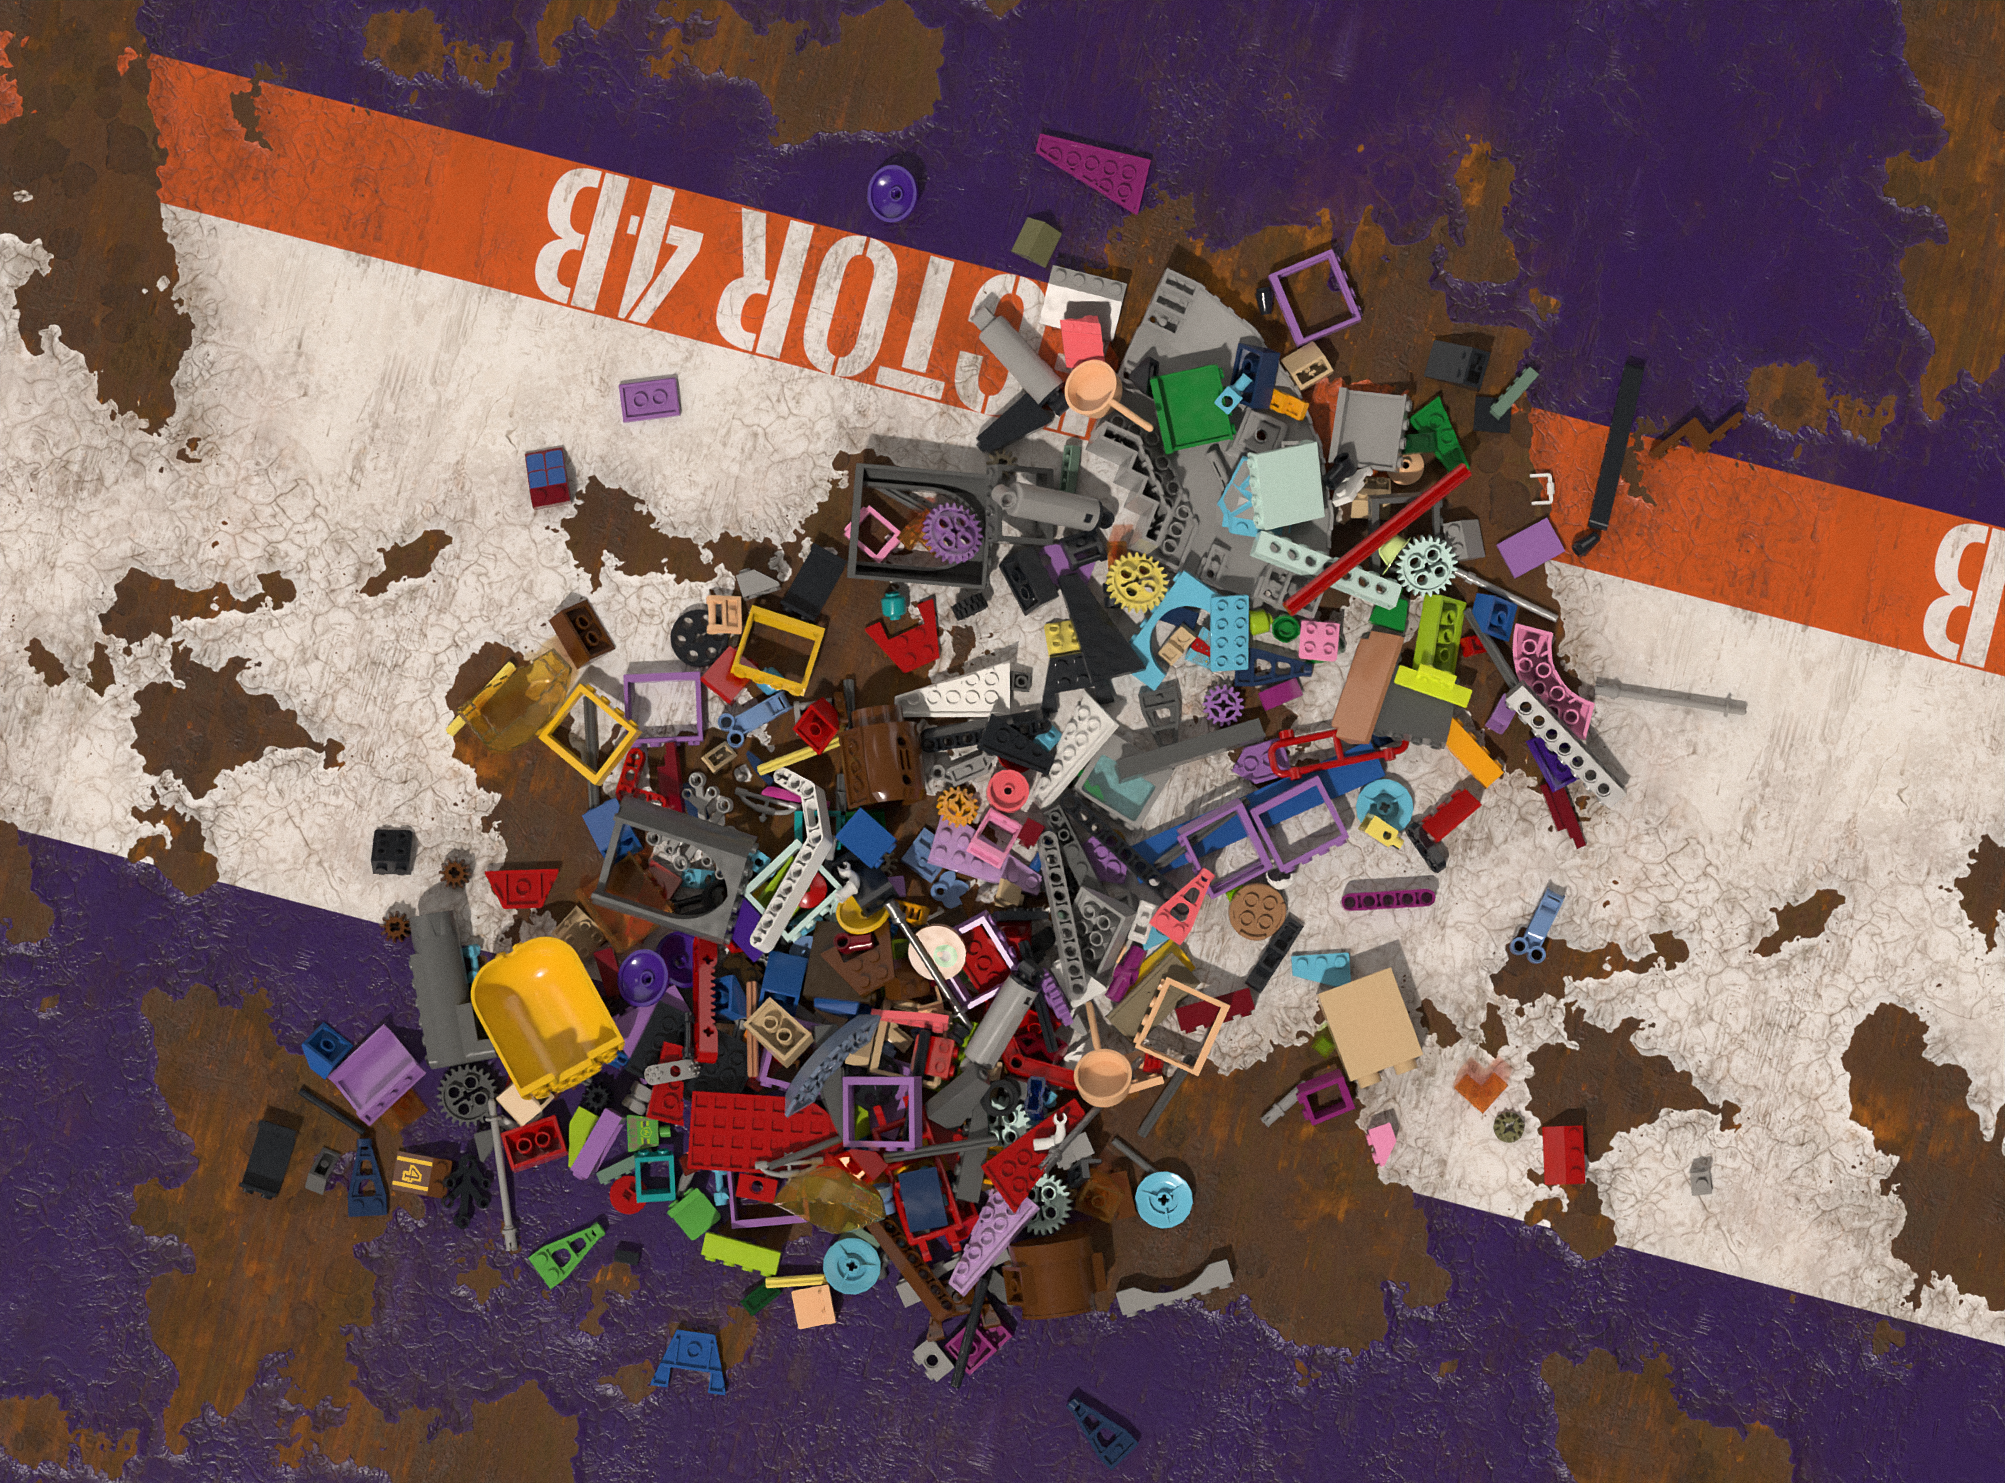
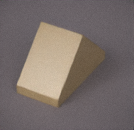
M724 741L701 759L716 774L731 762L737 754Z

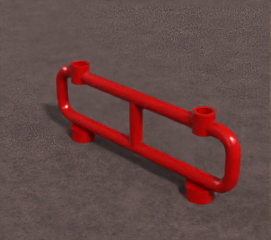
M1293 729L1279 732L1280 740L1272 743L1269 747L1268 759L1270 768L1276 776L1281 778L1290 777L1291 781L1302 779V774L1379 758H1384L1385 761L1395 760L1396 755L1408 749L1409 741L1403 740L1398 747H1390L1380 751L1345 758L1341 739L1336 737L1337 729L1295 737ZM1333 738L1337 755L1336 760L1294 767L1288 770L1279 769L1275 755L1277 749Z

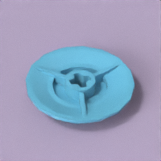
M1389 779L1375 780L1366 785L1358 796L1356 803L1357 817L1362 823L1367 813L1373 814L1400 832L1411 821L1413 813L1412 798L1407 789L1396 781ZM1381 803L1389 805L1390 808L1387 809V813L1379 810L1382 806Z
M1168 1171L1155 1172L1145 1177L1138 1186L1135 1195L1136 1209L1141 1218L1148 1224L1158 1228H1171L1182 1223L1190 1214L1193 1204L1192 1191L1187 1182L1179 1175ZM1162 1195H1166V1198L1169 1199L1165 1204L1159 1199L1162 1198Z
M846 1238L837 1241L828 1249L824 1257L823 1272L827 1282L835 1290L844 1294L857 1295L867 1291L876 1283L880 1275L881 1262L877 1251L869 1243L857 1238ZM851 1263H854V1267L857 1269L849 1271V1267L847 1266H850Z

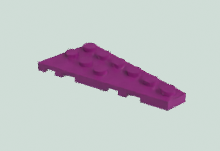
M1040 133L1035 151L1036 154L1138 216L1151 160Z

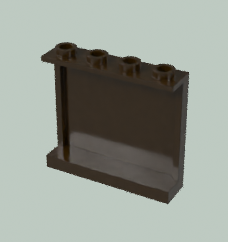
M816 921L803 996L807 1000L815 1001V998L865 1003L874 1007L875 1002L879 998L878 990L861 997L821 956V953L835 946L833 941L838 933H852L845 931L839 923ZM872 931L873 937H874V948H875V947H877L878 945H880V943H879V941H878V939H877V937H876L874 931ZM848 940L842 941L840 947L846 946ZM871 949L852 951L850 954H840L845 963Z

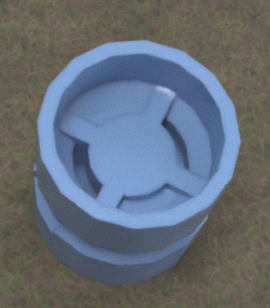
M877 1183L868 1186L869 1199L873 1200L870 1202L871 1215L884 1216L896 1211L895 1200L891 1198L893 1197L892 1183Z

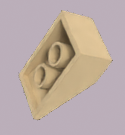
M771 997L743 1024L786 1068L814 1041L812 1034Z

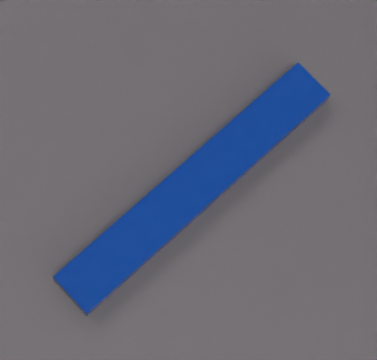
M1370 741L1369 744H1361L1345 751L1344 756L1346 758L1375 752ZM1337 755L1322 762L1336 760ZM1379 759L1302 774V779L1291 781V778L1287 777L1245 795L1250 801V805L1245 809L1256 832L1258 833L1259 831L1248 811L1249 809L1315 775L1319 776L1330 800L1386 776ZM1315 785L1258 816L1265 829L1325 802ZM1207 813L1134 844L1131 847L1157 870L1154 866V861L1179 844L1176 838L1179 834L1176 829ZM1235 815L1192 848L1199 859L1248 836L1238 815ZM1124 849L1128 859H1130L1132 856L1131 851ZM1183 853L1163 869L1157 871L1163 875L1189 862ZM1138 862L1135 865V870L1138 873H1142L1146 870V866L1144 863ZM1152 875V876L1149 878V880H1151V879H1153V878H1156V877H1158V876H1157V875ZM1136 876L1139 885L1143 882Z

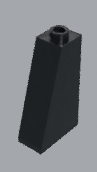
M1026 393L976 437L978 442L976 446L981 452L984 453L986 451L988 454H991L995 450L1002 449L1050 426L1053 420Z

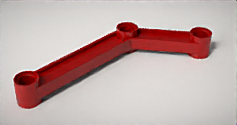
M990 1001V1002L984 1007V1009H983V1017H984L985 1014L987 1013V1011H988L989 1007L991 1006V1004L993 1003V1001ZM1013 1035L1002 1054L1008 1073L1078 1091L1074 1081V1070L1024 1057ZM1011 1061H1018L1019 1068L1013 1067Z

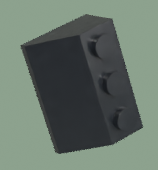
M1033 545L1015 553L999 565L1025 616L1059 597L1057 588L1051 581L1048 571L1042 564L1039 554Z

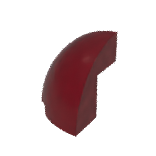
M1037 1032L1026 1033L1015 1038L1024 1057L1056 1066L1061 1063L1069 1047L1065 1041L1055 1036L1058 1051L1048 1053L1043 1035H1037ZM1034 1079V1083H1035L1036 1085H1038L1040 1082H1042V1081H1039V1080H1035V1079Z

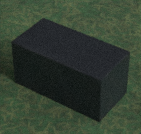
M616 1249L614 1261L638 1266L640 1253Z

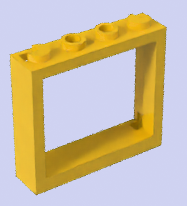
M752 605L730 673L739 678L746 677L752 679L757 684L764 683L770 685L776 690L789 691L794 696H804L825 628ZM753 621L815 641L802 684L739 664Z
M580 683L538 738L590 782L601 786L641 735L642 731L634 720H628L624 717L625 713L618 707L613 708L608 698L603 695L600 697L595 693L597 691L596 688L590 684ZM583 694L629 731L598 773L552 736Z

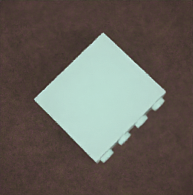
M1302 440L1301 444L1261 453L1248 452L1247 465L1250 471L1249 484L1252 490L1251 503L1254 508L1253 521L1256 528L1266 531L1325 517L1316 441Z

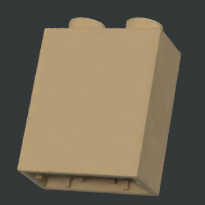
M1391 967L1316 994L1348 1081L1357 1079L1361 1089L1381 1082L1380 1070L1393 1066L1396 1075H1400L1418 1068L1415 1058L1423 1055Z

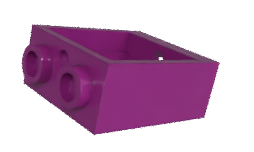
M1339 1068L1296 1085L1298 1093H1296L1299 1104L1303 1103L1305 1108L1302 1109L1305 1120H1310L1312 1126L1355 1109L1345 1079ZM1337 1084L1343 1101L1313 1113L1306 1096Z

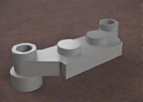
M983 751L982 755L948 769H944L941 765H934L930 769V776L934 780L952 783L956 787L989 773L988 768L996 756ZM940 770L941 775L935 776L934 772Z

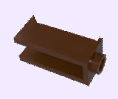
M1121 1167L1111 1169V1173L1107 1174V1176H1111L1108 1179L1115 1211L1119 1213L1115 1220L1137 1216L1127 1171H1122Z

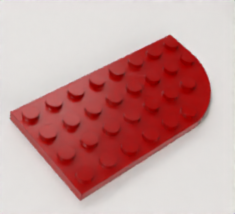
M692 1091L687 1169L764 1173L760 1169H755V1162H772L784 1157V1152L789 1154L793 1151L795 1153L836 1137L838 1133L830 1115L814 1102L787 1118L785 1116V1096ZM843 1141L798 1159L823 1157V1164L818 1165L812 1172L801 1176L842 1178L843 1170L832 1157L844 1152ZM791 1165V1170H803L812 1165ZM780 1166L771 1171L780 1172L788 1170L787 1166Z

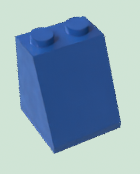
M616 797L605 801L602 805L592 808L582 815L604 859L615 825L613 818L615 813L619 811L620 803ZM625 824L614 865L644 849L633 827Z
M861 807L835 836L841 844L870 869L874 867L878 869L884 862V855L887 852L891 854L897 847L895 844L897 839Z
M770 951L758 1008L771 997L787 1013L795 1017L808 958H803L799 955H789L780 951Z
M815 998L814 1007L821 1012L849 1020L860 1014L871 1015L872 1008L874 1009V1007L865 1003Z

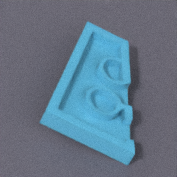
M1349 953L1291 956L1292 976L1334 987L1351 982Z

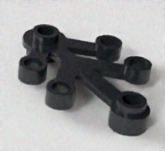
M471 1154L463 1155L458 1161L459 1167L450 1176L443 1179L444 1187L448 1189L454 1188L447 1196L442 1197L441 1205L443 1207L451 1208L454 1205V1200L461 1194L460 1210L453 1218V1224L460 1229H465L470 1224V1217L467 1215L469 1193L479 1208L486 1209L489 1206L488 1198L482 1197L470 1182L472 1174L478 1181V1186L481 1189L487 1190L491 1187V1181L485 1178L476 1168L477 1159ZM471 1161L470 1166L467 1167V1162ZM463 1174L462 1182L455 1187L456 1180ZM451 1179V1184L448 1186L447 1182ZM486 1180L487 1184L483 1187L482 1184ZM447 1199L450 1200L448 1205L445 1204ZM485 1200V1204L481 1206V1201ZM465 1218V1223L462 1225L461 1221Z

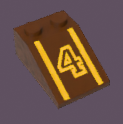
M398 1151L391 1189L442 1199V1197L447 1196L450 1192V1189L443 1186V1179L453 1173L455 1161ZM451 1179L447 1182L448 1186L451 1184Z

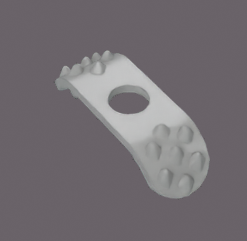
M694 1059L648 1066L645 1069L644 1076L650 1085L699 1077L700 1066ZM672 1066L680 1068L679 1076L673 1077L670 1074Z

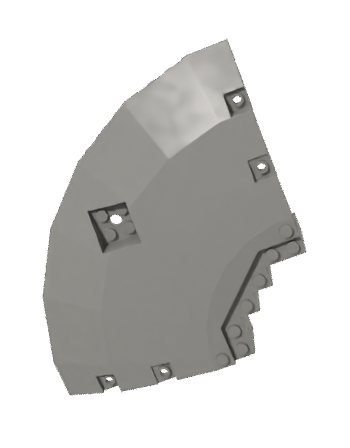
M1167 268L1146 308L1147 310L1141 324L1137 327L1117 373L1123 386L1122 397L1119 403L1153 425L1154 429L1152 432H1148L1114 409L1107 416L1096 419L1085 450L1119 465L1113 483L1130 490L1123 508L1139 514L1140 518L1127 550L1133 553L1138 552L1140 556L1145 553L1146 559L1152 556V562L1159 561L1158 566L1164 567L1166 570L1178 573L1186 569L1201 581L1214 586V588L1233 595L1247 594L1249 601L1258 599L1272 605L1273 608L1287 611L1282 603L1312 580L1249 556L1255 537L1232 534L1229 532L1228 527H1222L1215 522L1217 502L1224 492L1220 490L1221 485L1206 454L1214 450L1218 451L1219 457L1231 480L1242 456L1248 457V452L1261 453L1281 448L1282 441H1316L1325 517L1292 524L1289 534L1275 536L1280 538L1287 537L1295 544H1305L1311 550L1323 551L1329 556L1334 512L1332 500H1330L1329 488L1322 482L1326 475V460L1323 458L1322 451L1323 445L1318 433L1316 434L1314 431L1313 422L1308 410L1304 420L1298 421L1271 408L1256 409L1238 403L1231 411L1232 416H1228L1230 424L1234 423L1236 434L1233 435V440L1228 439L1177 450L1171 454L1165 453L1154 399L1144 395L1130 378H1124L1123 374L1127 373L1130 375L1146 357H1152L1159 362L1158 376L1217 363L1218 368L1222 367L1224 378L1221 379L1222 386H1230L1238 343L1267 348L1264 344V339L1258 331L1245 319L1238 317L1234 310L1222 304L1216 295L1213 296L1205 290V286ZM1150 317L1155 318V323L1150 321ZM1278 363L1274 389L1302 399L1298 386H1295L1289 377L1290 374L1285 372ZM1228 397L1225 398L1226 405L1230 404L1231 406L1233 400L1228 399ZM1257 431L1264 432L1266 436L1264 441L1257 438ZM1271 544V550L1277 552V547ZM1288 551L1289 557L1291 559H1294V553L1292 551ZM1306 558V563L1312 566L1311 559ZM1327 565L1323 566L1324 570L1328 568ZM1207 572L1212 573V578L1207 576ZM1265 591L1270 592V597L1265 595ZM1323 593L1296 614L1313 619Z

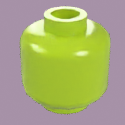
M1262 608L1249 611L1250 634L1256 636L1267 633L1270 630V625L1273 623L1271 614Z

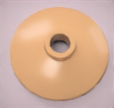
M1420 454L1403 455L1404 462L1409 464V468L1405 469L1402 467L1399 473L1387 472L1390 479L1400 485H1410L1418 481L1424 471V461Z

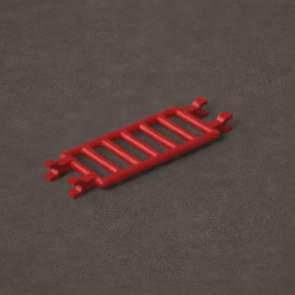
M909 1095L902 1097L906 1109L908 1105ZM877 1105L873 1107L879 1126L871 1130L874 1141H882L881 1133L904 1126L905 1117L887 1123L882 1106ZM922 1111V1126L924 1129L922 1140L927 1138L929 1145H936L927 1114ZM880 1147L878 1154L883 1156L885 1152H888L886 1147ZM935 1155L886 1163L888 1167L884 1172L888 1183L893 1185V1199L895 1200L908 1244L910 1246L919 1244L924 1262L932 1260L926 1241L946 1234L949 1236L953 1251H961L956 1231L961 1230L964 1225L941 1156ZM933 1157L942 1183V1195H946L949 1204L945 1206L946 1214L951 1212L955 1223L914 1237L913 1232L910 1233L904 1203L899 1192L900 1183L895 1180L892 1170Z

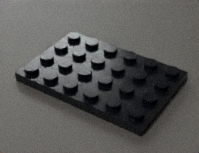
M659 1000L624 1070L645 1080V1069L648 1066L657 1065L659 1062L663 1041L681 1045L684 1048V1024H682L684 1012ZM692 1025V1047H693V1025ZM717 1029V1060L714 1064L698 1062L700 1066L699 1077L683 1080V1099L692 1103V1091L741 1094L749 1078L746 1043Z

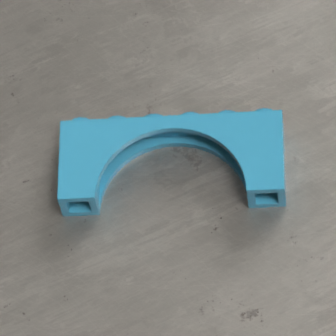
M1186 569L1176 574L1173 579L1175 584L1172 588L1167 587L1168 590L1164 594L1163 601L1159 606L1154 605V609L1151 611L1153 614L1150 619H1144L1139 626L1142 628L1138 635L1135 633L1128 642L1146 666L1145 671L1133 673L1132 675L1154 691L1167 675L1157 663L1152 651V634L1158 620L1166 612L1181 606L1198 607L1210 613V598L1212 596H1222Z

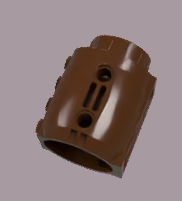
M901 705L873 706L851 712L852 729L838 733L848 809L859 810L860 807L863 810L888 809L908 806L927 800L924 759L917 723L904 721Z

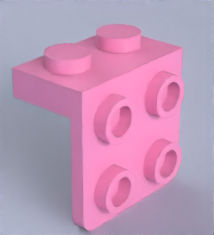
M1315 619L1302 620L1300 624L1299 658L1335 662L1337 660L1340 624L1330 620H1325L1324 622H1316Z

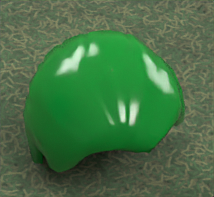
M1282 613L1274 618L1272 634L1279 641L1289 643L1300 635V623L1295 616H1291L1289 613Z

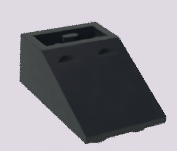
M1434 340L1423 377L1479 392L1491 353L1473 347Z

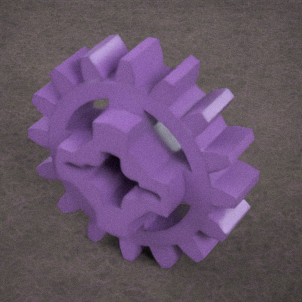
M1226 685L1223 686V689L1216 686L1215 692L1210 689L1211 695H1205L1204 698L1208 701L1202 703L1203 706L1207 707L1203 713L1209 714L1207 720L1214 719L1213 725L1220 722V727H1222L1224 722H1226L1230 726L1231 720L1235 723L1237 722L1236 715L1242 716L1239 710L1244 709V706L1240 705L1243 698H1237L1240 693L1236 692L1234 694V687L1227 690ZM1221 693L1217 701H1211L1214 696ZM1228 694L1233 697L1235 703L1230 702ZM1222 701H1225V705L1232 707H1227L1224 711H1222L1221 707H1218L1217 705L1221 704ZM1211 709H1215L1219 713V718L1212 713ZM1235 711L1232 716L1226 718V713Z

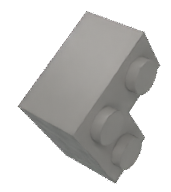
M1085 1132L1080 1133L1062 1153V1160L1057 1162L1058 1168L1063 1167V1170L1071 1168L1075 1161L1092 1159L1091 1155L1094 1154V1151Z

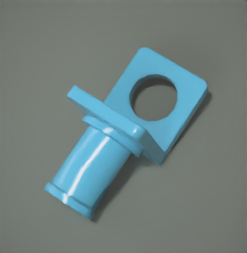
M1243 373L1233 386H1226V389L1214 403L1226 414H1230L1243 399L1241 393L1252 380ZM1230 396L1233 399V404L1230 407L1223 406V397Z

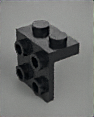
M377 829L374 831L371 855L373 874L411 875L412 865L410 856L413 838L411 830Z

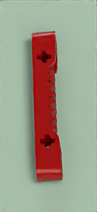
M694 937L693 940L694 1061L714 1064L718 1056V1031L715 1025H713L715 1020L712 1019L715 1016V1013L712 1012L715 1009V1006L712 1005L715 1001V998L712 997L715 994V991L712 990L715 987V984L712 983L715 980V977L712 976L715 970L712 968L717 964V944L698 937Z

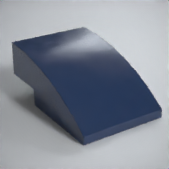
M937 1167L898 1174L910 1233L948 1225Z

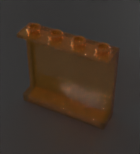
M628 851V856L614 865L606 892L676 914L673 910L676 908L670 899H665L663 896L665 891L659 884L655 885L652 880L654 878L653 874L648 868H643L641 865L643 860L637 853L633 854ZM599 876L585 888H578L574 893L616 953L623 955L658 929L660 925L592 904L593 899H591V895L597 888Z

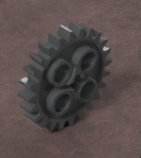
M466 1065L465 1070H463L462 1066H458V1072L451 1069V1076L445 1074L447 1081L440 1080L444 1086L437 1088L442 1092V1094L436 1096L437 1098H442V1101L437 1105L444 1106L440 1112L447 1111L445 1118L453 1117V1124L459 1120V1126H462L464 1122H466L467 1127H470L471 1122L478 1126V1120L485 1123L484 1116L490 1117L488 1100L494 1099L499 1095L494 1093L499 1087L492 1086L496 1080H489L488 1078L491 1074L487 1073L484 1075V1068L478 1072L476 1065H474L472 1070H470L469 1065ZM470 1077L476 1080L474 1088L467 1086V1079ZM480 1086L483 1087L482 1090L470 1096L471 1100L465 1099L459 1104L453 1105L455 1101L466 1095L465 1091L470 1093ZM453 1087H457L460 1091L457 1098H453L450 1095V1090ZM479 1094H484L486 1097V1102L482 1105L476 1101ZM464 1103L470 1108L466 1115L460 1112V1106Z

